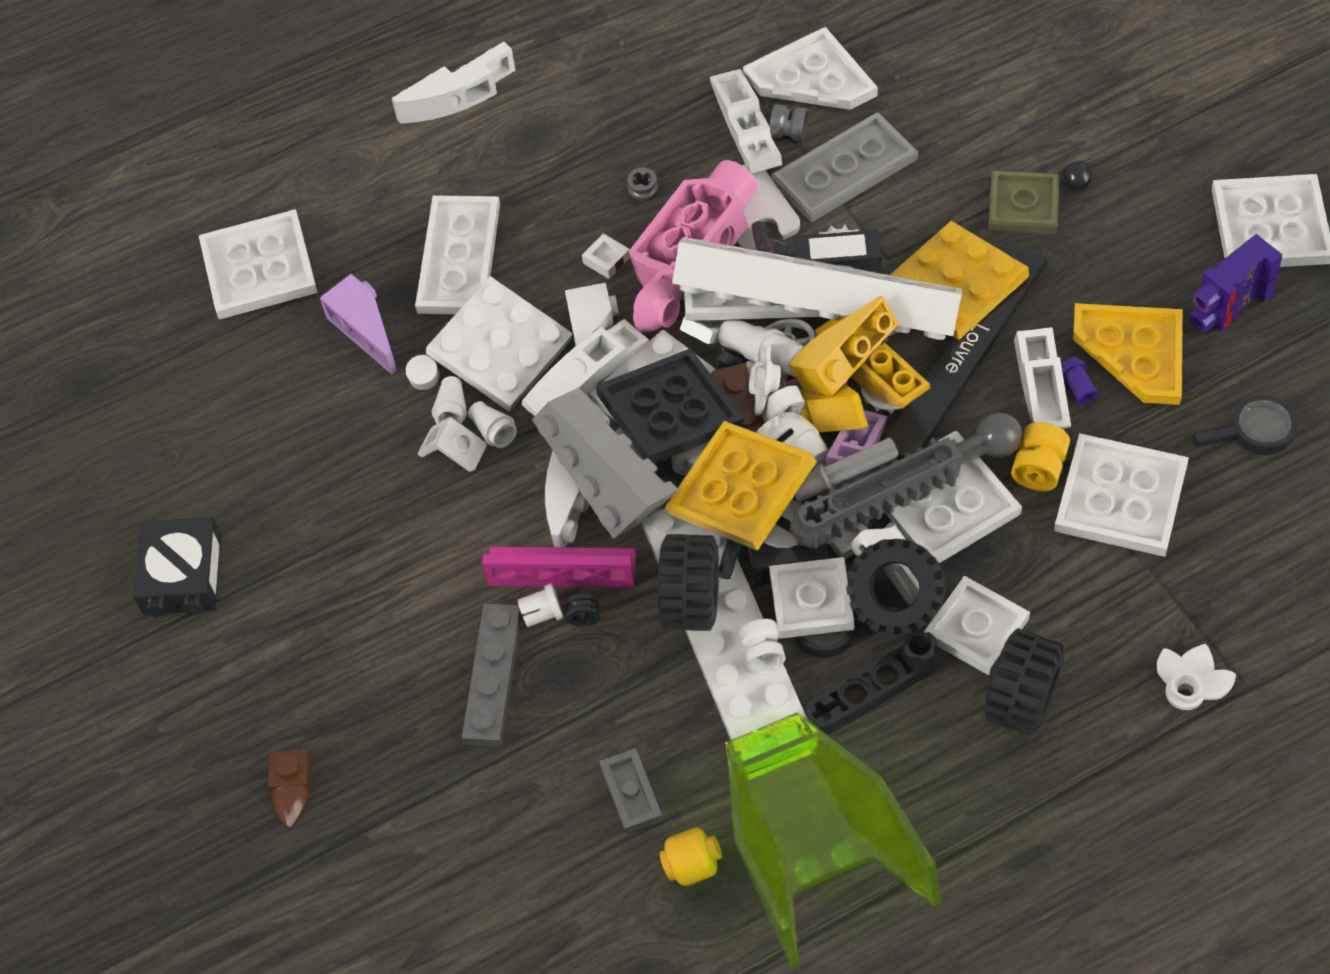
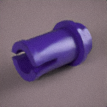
M1072 357L1061 363L1063 379L1068 383L1077 399V403L1084 405L1094 400L1098 396V391L1085 371V362L1079 361L1077 357Z

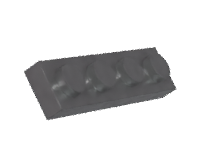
M483 604L462 732L464 745L502 747L522 616L519 605Z

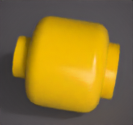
M697 827L670 836L665 841L664 850L660 851L661 863L670 881L676 880L682 886H690L713 877L717 872L716 860L722 858V852L714 835L707 837L706 833Z

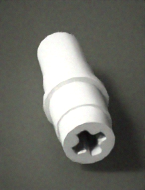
M740 319L725 320L718 332V340L722 346L738 352L754 362H760L762 347L765 344H770L772 364L780 365L782 374L795 377L788 364L805 346L788 338L784 332L777 329L768 330L761 326H754Z

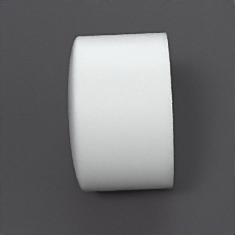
M417 355L407 363L406 375L414 388L427 390L434 387L439 381V369L431 357Z

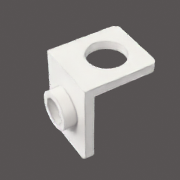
M449 417L430 429L418 451V455L424 457L438 449L471 472L475 470L487 447V443L452 417Z

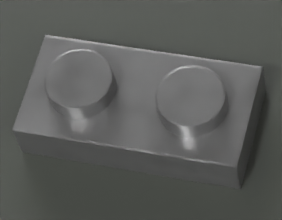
M636 748L599 761L626 835L663 822L660 808Z

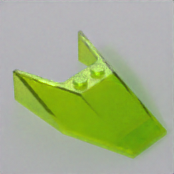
M797 712L726 742L735 844L792 969L799 966L793 900L795 895L804 889L872 861L880 863L934 907L942 904L936 863L884 779Z

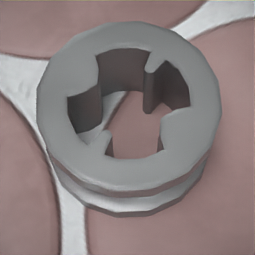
M643 167L634 169L629 173L627 177L628 191L633 199L647 201L657 194V177L654 171Z

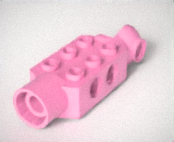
M724 160L718 164L708 178L684 180L629 250L637 278L643 286L636 296L633 308L634 326L638 331L652 332L662 327L668 328L678 318L680 301L684 300V291L680 290V285L672 284L678 244L683 237L734 246L747 229L748 225L743 209L757 192L758 184L754 176L742 165L734 161Z

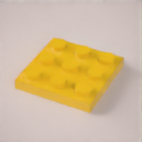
M950 221L890 275L961 288L962 295L954 335L952 336L960 340L1029 277V267Z
M724 421L665 508L671 516L758 550L817 461L812 453Z

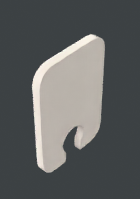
M766 170L752 173L757 181L758 190L743 209L748 227L736 242L738 247L756 250L751 225L756 221L774 223L778 227V234L782 240L795 235L800 229L798 215Z

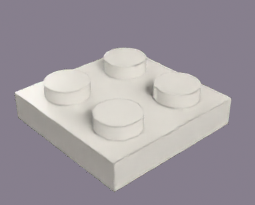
M844 557L769 566L776 623L780 635L779 639L854 630L853 611L849 604L851 601L846 590L848 579Z
M964 576L927 626L924 633L930 632L935 637L939 648L983 673L990 675L996 667L1008 637L1016 628L1023 629L1029 620L1030 612Z

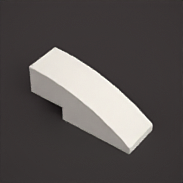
M1053 328L1018 331L1014 338V344L1031 423L1045 422L1061 429L1070 428L1071 422L1060 357H1057Z

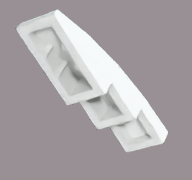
M737 69L710 77L711 85L725 121L749 172L752 174L781 166V154L771 138L770 126L761 113L759 99L742 70Z

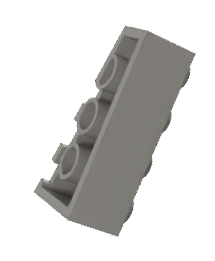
M580 388L547 402L532 419L539 433L552 448L561 465L565 467L579 488L580 493L586 498L599 517L600 522L613 539L641 525L642 521L653 515L679 490L671 481L664 483L655 474L658 468L648 458L642 460L630 448L633 442L624 433L619 434L613 431L609 426L610 419Z

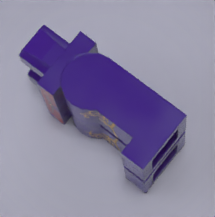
M1255 234L1218 264L1216 271L1210 267L1203 273L1201 288L1193 294V302L1197 309L1190 313V323L1202 333H1206L1213 326H1217L1220 330L1224 331L1230 326L1231 321L1239 316L1240 309L1254 298L1258 297L1263 302L1268 300L1275 292L1277 274H1279L1283 254L1259 235Z

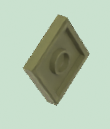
M992 171L988 231L1057 234L1060 174Z

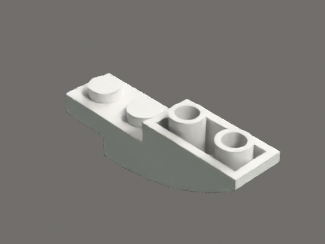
M502 42L453 73L444 66L408 89L403 90L392 98L397 120L401 124L433 120L463 111L497 94L495 83L515 71L512 49L505 42Z
M625 319L609 330L600 327L575 346L543 376L522 400V406L536 416L547 402L574 389L580 388L589 397V393L596 388L598 382L618 369L648 343L649 339Z
M552 451L545 484L547 520L554 547L566 548L567 543H572L576 537L578 530L577 521L581 512L586 513L590 504L580 493L579 488L565 467L561 465L554 451Z

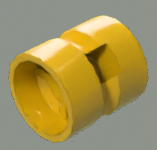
M1035 422L1025 427L1022 442L1019 446L1020 451L1016 454L1011 470L1013 479L1019 485L1030 490L1043 492L1053 490L1058 484L1063 466L1062 463L1065 461L1070 445L1068 434L1063 429L1045 422Z

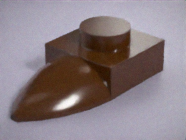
M308 749L270 752L268 788L271 792L275 812L287 828H291L299 819L308 801L311 755Z

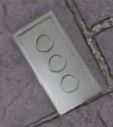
M877 112L771 174V179L784 196L812 223L918 160V151Z

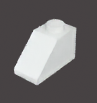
M606 283L565 290L576 346L600 327L609 330L614 326L613 316H619L615 295L608 296Z

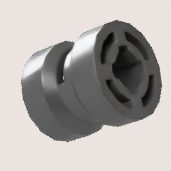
M775 104L770 120L771 137L782 138L783 136H790L793 140L804 141L808 127L809 110L799 107L795 110H790L785 105Z

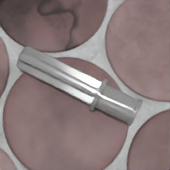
M887 438L826 467L820 464L818 470L808 474L796 492L795 497L797 501L802 503L804 500L821 492L834 489V486L896 458L899 454L894 441L891 438Z

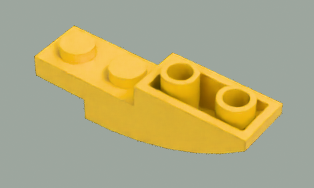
M840 315L838 320L830 319L815 330L816 336L847 316ZM885 342L879 345L850 376L877 398L899 408H903L930 389V383Z

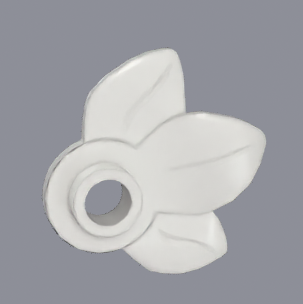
M765 344L762 347L760 362H756L753 365L749 377V392L755 394L754 412L756 416H760L763 413L768 394L778 391L780 384L781 368L780 365L772 364L770 344Z
M1206 644L1189 650L1182 657L1164 648L1157 660L1158 675L1167 684L1165 689L1166 697L1174 707L1181 710L1195 709L1204 700L1223 698L1232 689L1235 682L1236 674L1234 672L1214 670L1213 658ZM1188 690L1192 695L1184 696L1178 691Z

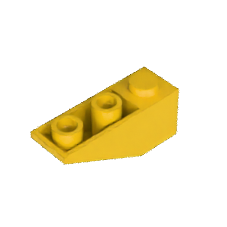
M878 296L810 340L788 366L805 391L833 396L893 331L899 322L883 296Z

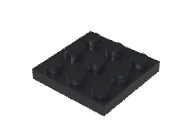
M691 348L596 385L597 396L624 434L633 442L634 448L643 460L648 458L653 464L711 441L724 421L742 428L744 426L742 414Z

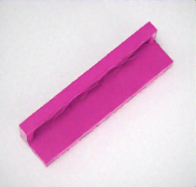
M490 547L489 554H483L482 565L488 586L544 587L552 583L554 587L635 588L637 554L636 548Z

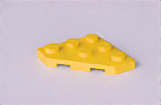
M1075 303L1073 341L1143 403L1180 405L1182 398L1183 309Z

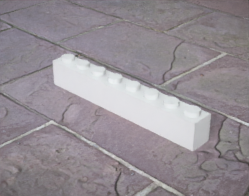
M683 237L679 241L672 284L680 285V290L689 293H701V289L715 291L714 296L721 299L735 300L736 296L750 298L749 303L754 305L770 306L771 302L784 304V309L790 312L805 313V309L819 311L820 317L834 320L840 319V315L849 316L878 296H883L899 322L893 331L909 333L910 328L924 331V336L933 339H945L946 335H954L962 295L961 288Z

